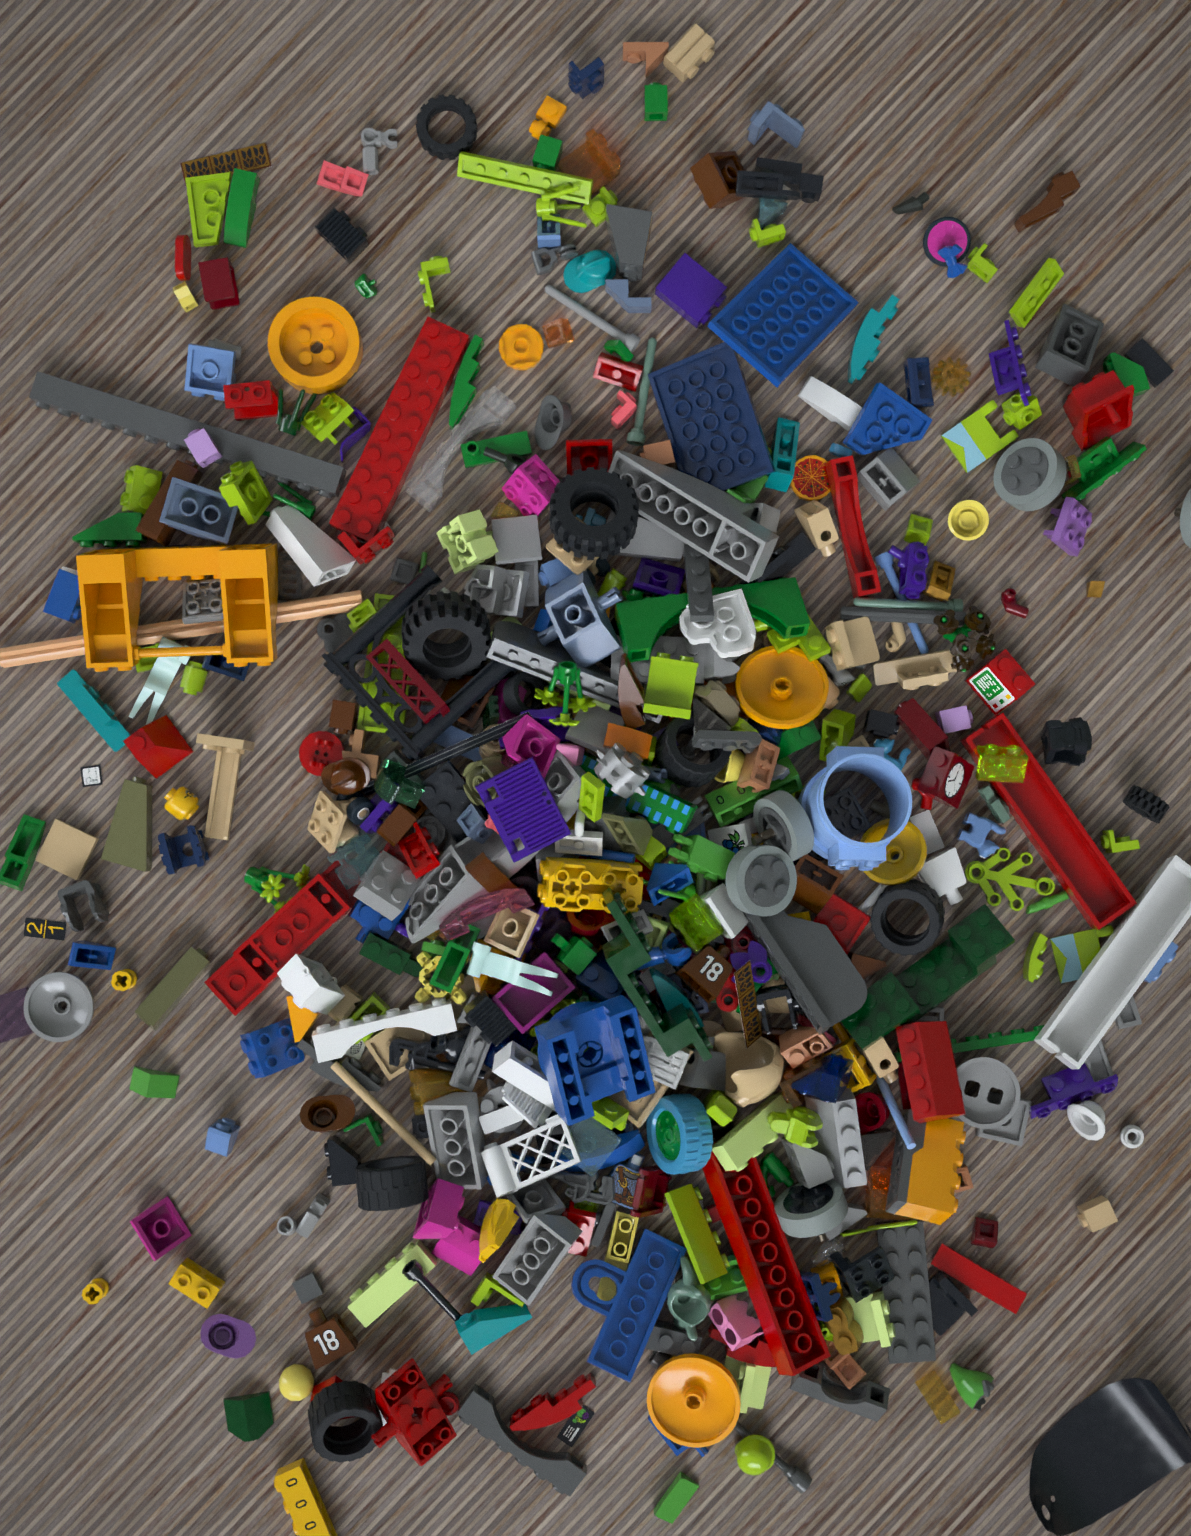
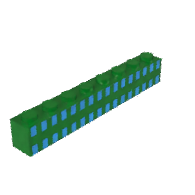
M584 751L583 762L580 766L586 773L590 772L598 778L594 771L595 766L598 764V757ZM604 778L602 780L605 784L604 797L619 796L610 790L612 785ZM647 781L642 786L646 793L644 796L635 792L631 797L627 798L625 803L626 811L633 814L639 812L645 815L647 821L653 824H658L659 822L665 825V829L673 834L687 831L698 807Z

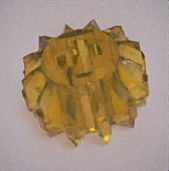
M948 357L946 362L940 360L938 367H934L932 371L935 376L931 378V381L938 383L934 387L935 390L943 389L942 396H945L948 391L951 397H954L956 392L962 394L965 391L964 387H968L970 384L967 378L971 376V372L964 371L968 364L965 363L961 366L960 358H957L954 363L951 357ZM950 373L954 375L953 381L948 379Z

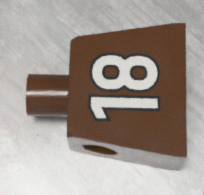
M720 944L716 950L711 946H707L675 974L707 1003H710L718 997L733 969L732 965L726 961L731 951L723 944Z
M321 1307L308 1313L313 1325L307 1328L305 1337L315 1369L356 1350L358 1341L339 1314L335 1313L326 1318Z

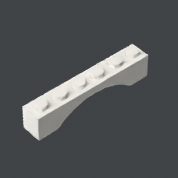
M444 997L432 1000V1004L423 1005L422 1003H415L409 1005V1009L400 1011L399 1008H393L380 1016H377L376 1013L368 1014L358 1021H353V1019L342 1020L339 1022L340 1025L330 1027V1024L320 1025L313 1031L312 1039L318 1063L342 1058L346 1051L358 1040L381 1029L407 1027L437 1036L457 1031L451 999L446 1000Z

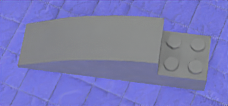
M616 450L609 473L614 471L620 474V479L625 478L630 483L629 488H634L636 499L639 502L638 512L641 516L748 583L763 575L779 536L750 519L754 507L688 474L651 460Z

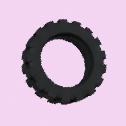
M442 94L438 95V98H430L426 105H422L420 108L421 112L417 114L416 130L418 139L425 151L427 150L431 156H437L440 160H445V158L454 160L461 151L471 150L473 142L477 138V123L471 106L465 104V100L460 97L457 99L455 95L449 94L448 97ZM453 111L464 119L466 124L465 132L458 141L451 144H440L430 137L428 124L437 113Z

